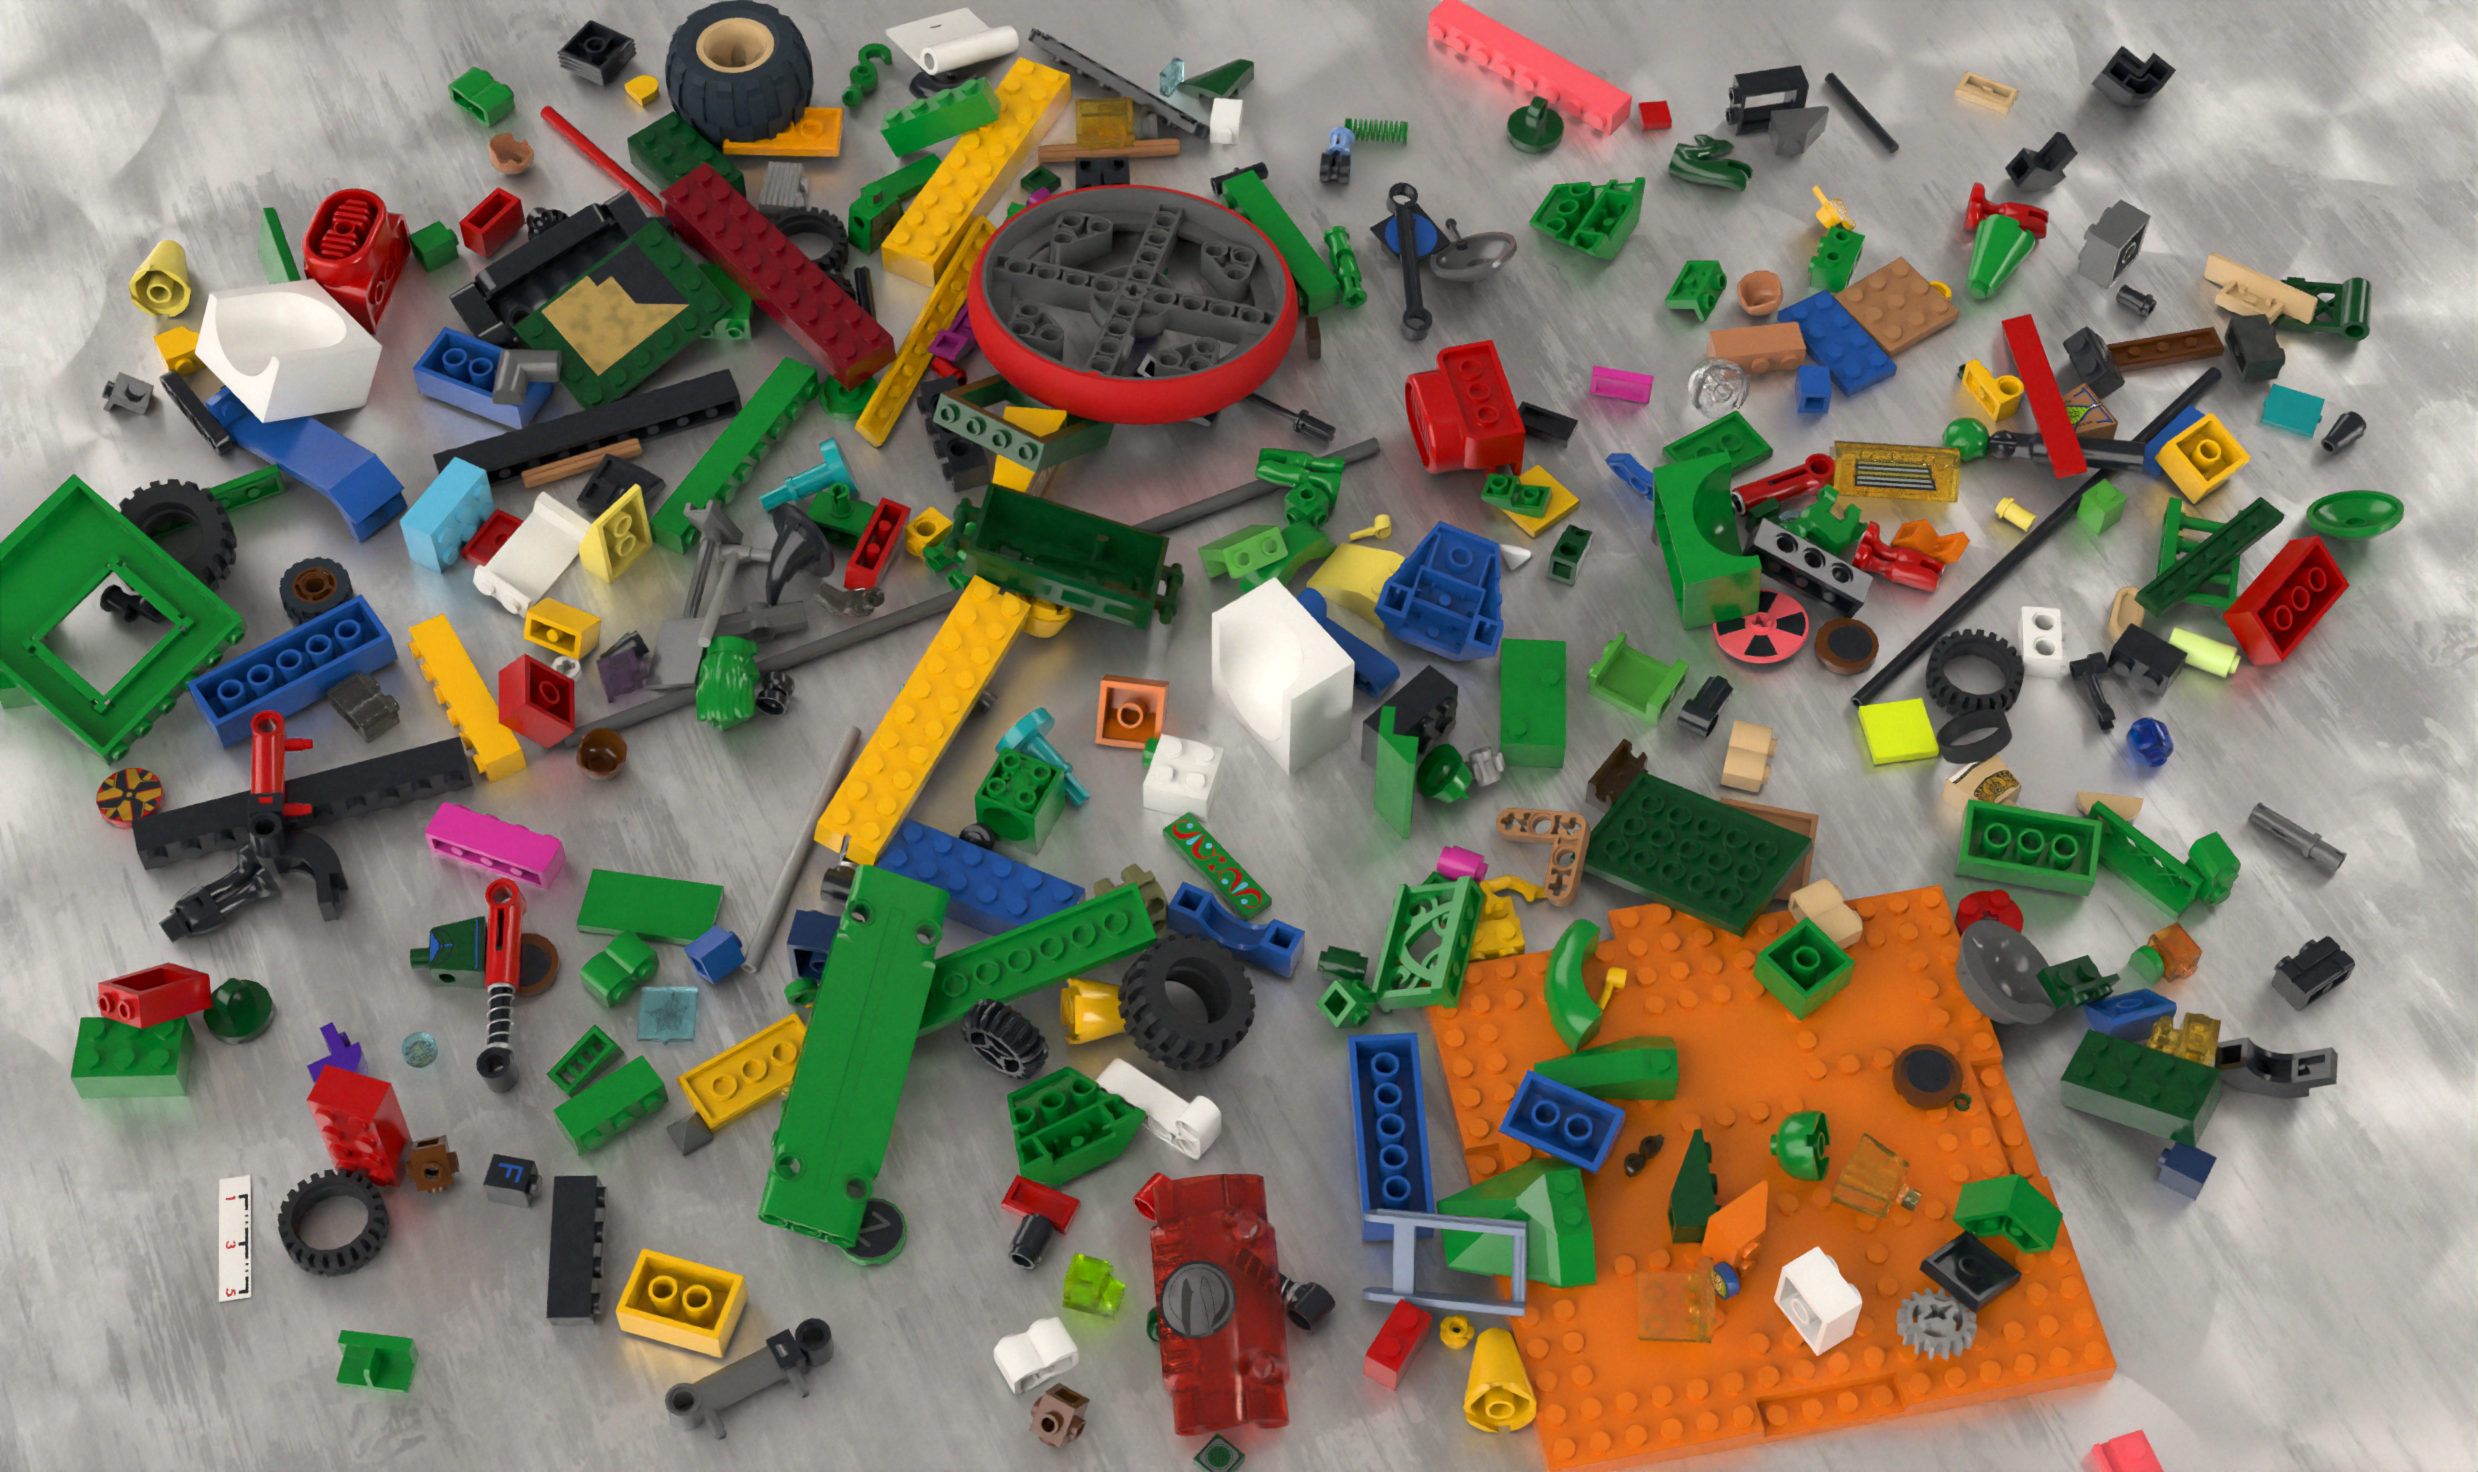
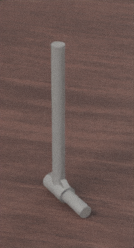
M720 544L719 560L726 563L697 640L699 646L705 648L711 643L738 564L751 563L752 561L770 562L772 550L757 549L749 545Z

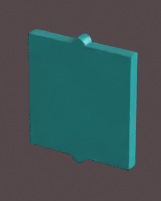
M2273 384L2268 399H2265L2263 402L2265 409L2260 423L2312 438L2317 423H2320L2322 420L2320 413L2325 399Z

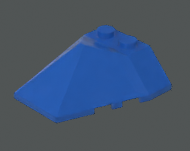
M1439 521L1420 542L1416 550L1403 561L1400 568L1386 580L1377 601L1375 613L1396 639L1455 662L1494 657L1504 629L1503 620H1501L1502 594H1500L1499 580L1501 578L1499 543Z

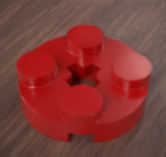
M2004 890L1977 891L1969 894L1959 902L1954 922L1960 939L1963 932L1971 924L1983 920L1985 917L2003 923L2020 934L2022 932L2024 921L2021 910Z

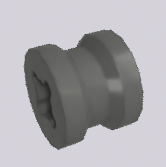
M1151 113L1148 117L1133 114L1134 140L1158 139L1156 113Z

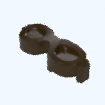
M1658 1134L1657 1137H1645L1639 1146L1640 1154L1631 1153L1626 1156L1623 1165L1626 1171L1625 1174L1630 1178L1639 1175L1644 1168L1645 1162L1659 1154L1665 1137L1661 1134Z

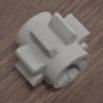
M1486 746L1473 750L1468 754L1470 761L1465 763L1472 772V780L1476 778L1479 786L1488 785L1501 779L1500 771H1504L1506 766L1501 751L1493 754L1491 746Z

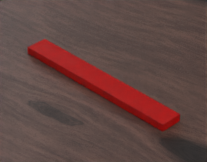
M2031 314L2001 321L2002 330L2019 377L2024 384V391L2056 479L2087 472L2085 458Z

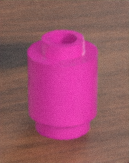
M1455 845L1452 848L1445 846L1438 860L1437 871L1442 872L1444 877L1455 881L1458 880V877L1471 876L1475 883H1481L1485 879L1488 864L1484 863L1485 856Z

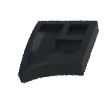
M606 453L576 501L580 508L603 514L635 484L641 487L644 506L656 494L662 491L666 485L663 479L648 470Z

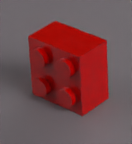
M524 653L499 671V723L550 749L575 731L574 680Z

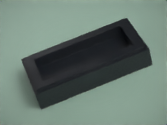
M1524 401L1521 402L1518 408L1526 435L1567 449L1578 428V420Z

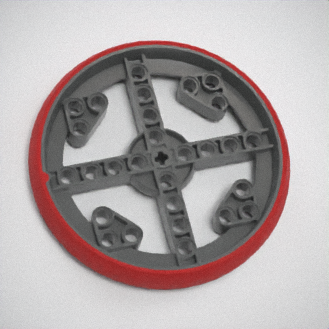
M1123 184L1086 187L1050 196L1024 208L1005 221L982 247L973 265L967 292L969 319L975 338L986 358L1008 382L1029 397L1056 410H1066L1068 414L1077 417L1115 424L1152 425L1181 422L1209 415L1239 402L1266 382L1277 370L1290 348L1298 320L1297 291L1290 269L1274 243L1259 228L1231 209L1206 198L1183 191L1146 185ZM1113 231L1145 232L1130 266L1115 267L1102 274L1069 268L1109 254L1112 251ZM1179 238L1202 245L1200 274L1223 300L1175 290L1170 279L1163 275ZM1049 247L1050 263L1031 260L1040 251ZM1251 290L1255 306L1240 304L1246 301ZM1011 297L1024 299L1016 305L1013 311ZM1041 303L1090 313L1094 322L1102 329L1084 370L1062 362L1064 331ZM1164 330L1199 336V338L1159 351L1155 356L1154 377L1120 376L1136 338L1154 336ZM1218 341L1238 345L1226 356L1219 359L1220 344Z

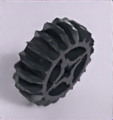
M988 998L986 1000L980 999L967 1011L960 1023L962 1026L960 1029L961 1033L964 1035L965 1042L971 1045V1050L979 1055V1059H984L989 1066L996 1068L999 1073H1006L1008 1077H1015L1019 1080L1030 1079L1041 1070L1049 1056V1047L1046 1044L1045 1037L1039 1034V1028L1034 1027L1030 1023L1031 1020L1024 1018L1021 1012L1014 1011L1009 1005H1003L1001 1001L994 1002Z

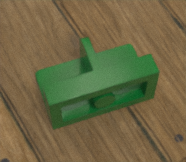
M341 1330L338 1345L343 1358L336 1379L339 1386L404 1394L409 1392L419 1356L413 1338Z

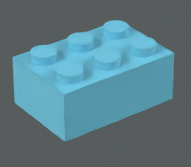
M454 457L400 520V525L412 561L442 574L449 565H452L457 560L461 550L496 510L486 470Z

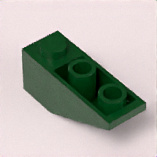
M1695 1129L1670 1196L1667 1214L1672 1244L1703 1241L1709 1217L1722 1209L1721 1205L1715 1204L1714 1195H1717L1718 1192L1716 1174L1710 1173L1708 1163L1712 1162V1150L1710 1142H1704L1702 1129Z

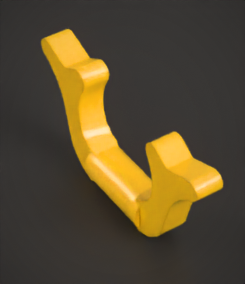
M1503 875L1490 880H1483L1479 887L1485 894V914H1490L1494 910H1504L1506 900L1496 896L1493 893L1496 891L1514 889L1522 893L1529 902H1533L1535 898H1546L1544 887L1530 884L1513 875Z

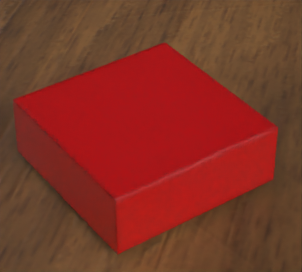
M1667 101L1638 103V113L1643 130L1671 128L1672 119Z

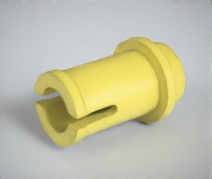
M2005 496L1995 510L1999 514L1998 518H2005L2023 529L2024 532H2028L2034 524L2037 515L2015 503V498L2011 497L2009 499Z

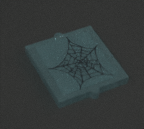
M668 984L666 987H642L637 1042H662L664 1045H667L669 1042H694L698 987H673L672 984Z

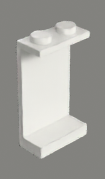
M542 491L535 500L533 512L485 567L480 564L476 567L473 583L483 594L491 595L499 600L509 612L518 613L525 618L526 611L542 599L579 555L578 547L592 524Z

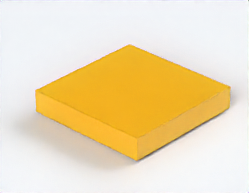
M1537 464L1519 476L1523 485L1551 488L1552 498L1545 517H1531L1504 509L1501 510L1530 536L1536 538L1579 508L1580 500Z

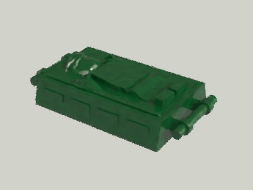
M989 482L981 508L972 506L973 503L969 498H963L954 509V522L951 531L946 534L943 542L945 547L944 555L947 558H954L960 550L967 552L961 575L971 578L977 575L994 585L1143 631L1146 630L1153 609L1158 610L1160 614L1159 621L1165 625L1170 624L1172 618L1177 614L1178 603L1176 599L1179 588L1183 586L1184 574L1183 566L1179 563H1174L1171 567L1164 565L1170 540L1169 537ZM969 522L976 523L972 536L963 534L965 526ZM1160 580L1164 581L1166 585L1164 596L1157 594Z

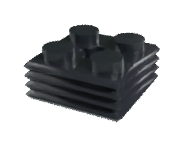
M589 20L557 52L560 59L559 62L561 63L560 67L598 85L605 86L637 54L634 47L635 43H633L635 40L593 20Z

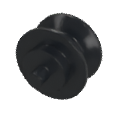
M975 823L965 827L959 835V839L989 851L993 849L995 844L993 831L982 823Z

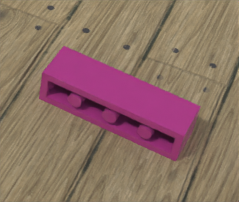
M443 801L424 832L430 851L549 891L567 860L562 841H559L556 837L549 834L541 835L532 832L520 824L512 825L500 821L497 817L490 814L482 815L473 812L461 804L453 805Z

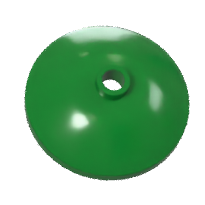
M2367 490L2345 491L2327 495L2313 502L2307 509V522L2313 529L2334 539L2349 542H2361L2384 534L2393 529L2404 517V505L2398 498L2386 493Z

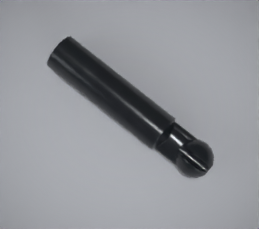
M1999 430L1989 438L1988 450L1997 459L2031 460L2032 463L2051 464L2040 433L2024 434ZM2076 436L2087 468L2131 472L2143 471L2146 442Z

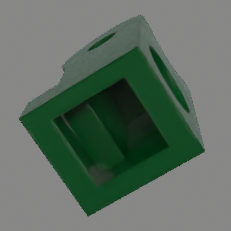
M1569 524L1565 532L1563 531L1551 554L1547 577L1574 586L1578 577V571L1590 550L1594 532Z

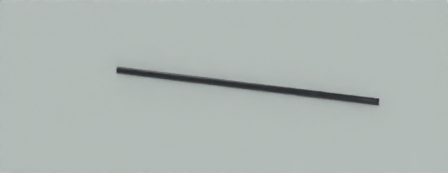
M2216 367L2209 368L2131 441L2149 443L2186 407L2192 406L2221 379L2222 374L2220 370ZM2099 469L1850 698L1851 704L1859 710V706H1866L2076 513L2079 509L2083 493L2104 479L2109 482L2120 471Z

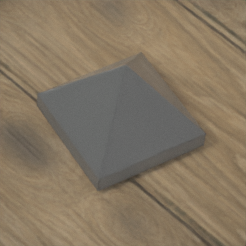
M697 1111L666 1127V1130L683 1156L714 1139Z

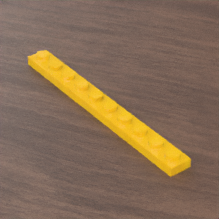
M983 214L976 217L898 350L896 354L897 359L891 362L854 426V429L874 447L882 445L933 357L934 354L928 352V347L941 329L948 330L967 297L973 265L982 247L997 230Z

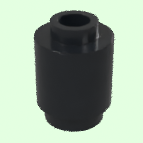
M1038 1213L1023 1217L1009 1245L1010 1252L1008 1257L1013 1263L1026 1269H1033L1035 1264L1041 1262L1055 1235V1229L1052 1226L1051 1220Z

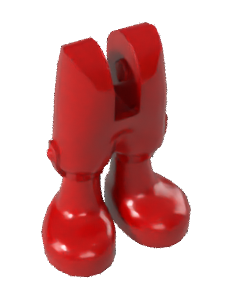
M1977 182L1974 183L1967 205L1964 229L1977 230L1983 218L1987 220L1989 215L1998 214L2011 217L2020 222L2019 228L2025 233L2029 229L2035 239H2044L2046 237L2049 220L2048 211L2032 205L2014 202H2004L2000 205L1992 203L1985 197L1984 185Z
M1873 521L1869 522L1852 562V566L1863 572L1882 574L1885 579L1891 582L1930 592L1936 591L1939 578H1941L1945 570V563L1928 554L1904 546L1892 548L1884 544L1880 540V526Z

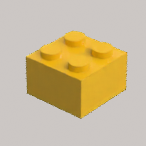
M2210 412L2168 441L2154 459L2194 505L2237 475L2250 461L2251 457L2216 416Z

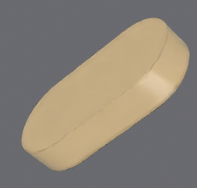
M2123 587L2115 595L2108 631L2116 640L2121 637L2130 623L2142 628L2145 608L2134 600L2136 593L2140 591L2136 587Z

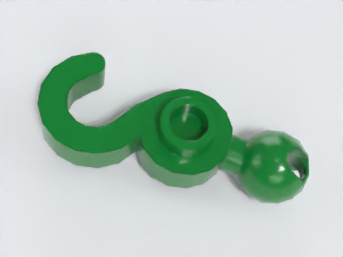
M873 43L859 50V65L853 67L849 73L851 86L845 88L842 92L841 99L845 106L859 107L863 103V92H869L877 87L878 73L869 59L874 57L881 58L885 65H891L892 54L887 46Z

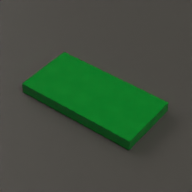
M593 869L576 926L578 931L618 936L630 929L640 939L689 945L716 925L724 896V887L721 885Z

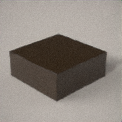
M1306 317L1305 340L1309 360L1321 358V335L1318 317Z

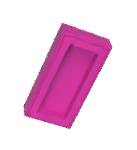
M1594 366L1590 393L1649 404L1654 376Z

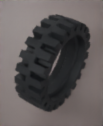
M801 206L800 212H795L794 208L788 209V215L780 212L777 214V219L772 217L769 220L787 238L799 233H817L826 236L833 242L832 248L822 257L811 261L819 268L821 266L826 272L833 268L836 274L844 270V265H847L849 256L848 238L842 221H838L836 215L832 214L830 216L829 211L825 209L819 213L818 207H811V210L807 211L806 206Z
M1964 629L1962 636L1958 630L1952 632L1950 637L1948 635L1944 636L1940 643L1937 642L1934 646L1926 669V688L1930 689L1929 695L1932 700L1937 698L1936 704L1940 708L1947 705L1946 712L1950 715H1953L1955 711H1958L1960 716L1983 709H1994L2003 713L2006 710L2008 712L2020 693L2024 678V666H2022L2023 660L2021 656H2016V648L2013 645L2007 648L2008 641L2001 638L1999 641H1996L1997 634L1990 632L1989 636L1986 637L1984 636V630L1977 629L1975 635L1972 634L1971 629ZM1974 655L1985 658L1998 666L2005 675L2006 683L2001 690L1991 694L1976 695L1965 692L1948 680L1944 674V664L1958 656Z
M332 1169L324 1170L325 1177L320 1178L318 1173L310 1175L312 1182L308 1184L304 1179L297 1183L299 1191L291 1189L287 1194L289 1202L283 1200L280 1206L282 1213H278V1230L282 1243L295 1264L298 1263L300 1268L306 1272L310 1269L314 1275L321 1276L324 1271L327 1277H335L336 1270H340L342 1275L350 1273L349 1267L352 1265L357 1270L364 1267L362 1260L364 1258L368 1261L376 1257L374 1249L380 1251L384 1245L382 1238H387L388 1235L387 1225H389V1217L377 1187L367 1177L363 1179L360 1173L353 1171L350 1176L347 1169H339L338 1175H335ZM332 1196H350L359 1199L368 1210L367 1224L362 1233L351 1243L337 1249L318 1250L309 1247L301 1240L299 1234L300 1222L305 1213L317 1202Z

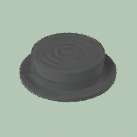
M1992 920L1974 922L1963 932L1960 939V954L1956 962V974L1963 992L1981 1013L2002 1024H2016L2018 1022L2039 1024L2055 1013V1005L2036 977L2042 969L2050 966L2038 949L2026 937L2015 929Z

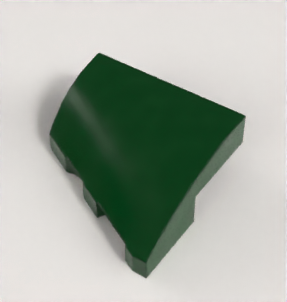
M1245 59L1234 60L1180 82L1177 85V90L1197 100H1200L1204 95L1213 100L1214 98L1227 99L1232 93L1239 95L1254 79V62Z

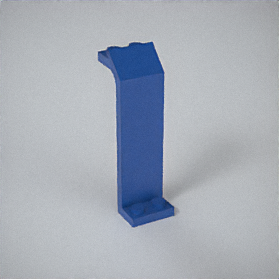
M227 386L205 401L209 412L224 428L231 441L270 464H277L280 470L329 498L341 512L353 539L362 543L408 507L401 493L404 486L376 454L315 419L304 416L262 423Z

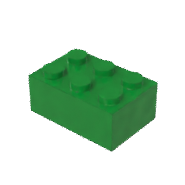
M186 1015L142 1029L106 1017H81L70 1078L81 1098L186 1096L195 1035Z

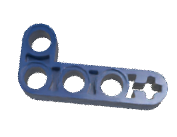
M1308 587L1295 598L1355 662L1353 686L1368 696L1377 699L1400 678V671L1392 660L1326 617L1327 604L1324 597L1317 590Z

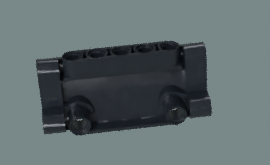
M625 189L605 201L602 205L594 203L583 208L487 266L475 276L473 283L471 282L449 295V299L475 338L507 349L522 340L513 328L518 320L526 318L646 226L650 220L629 190Z

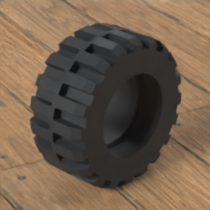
M168 479V484L161 485L160 481L157 480L150 482L151 487L143 490L141 486L132 491L134 494L133 498L129 500L125 497L119 503L120 513L147 536L157 527L172 521H186L198 526L202 532L198 548L191 556L178 563L212 592H215L220 587L218 584L220 578L223 580L228 578L231 573L228 565L235 564L237 556L234 550L237 547V538L224 506L219 500H215L209 490L206 488L199 490L197 484L186 481L185 485H181L178 479ZM126 583V585H127L132 591H135L132 587H130V586Z
M1180 933L1172 934L1168 938H1161L1155 941L1131 965L1123 976L1122 986L1118 991V1000L1122 1002L1118 1006L1121 1019L1125 1018L1126 1021L1123 1027L1127 1035L1132 1034L1136 1040L1134 1045L1140 1051L1144 1049L1148 1052V1058L1157 1063L1161 1060L1165 1062V1067L1174 1070L1181 1066L1183 1071H1195L1197 1068L1206 1069L1215 1062L1222 1060L1248 1033V1028L1252 1025L1255 1016L1252 1010L1256 1007L1255 995L1250 994L1253 986L1250 978H1245L1243 974L1245 968L1241 962L1238 961L1236 963L1231 957L1233 953L1227 948L1222 950L1217 947L1218 942L1209 938L1205 941L1200 940V935L1188 933L1185 938ZM1165 981L1178 982L1192 989L1205 1005L1208 1023H1197L1182 1016L1168 999Z

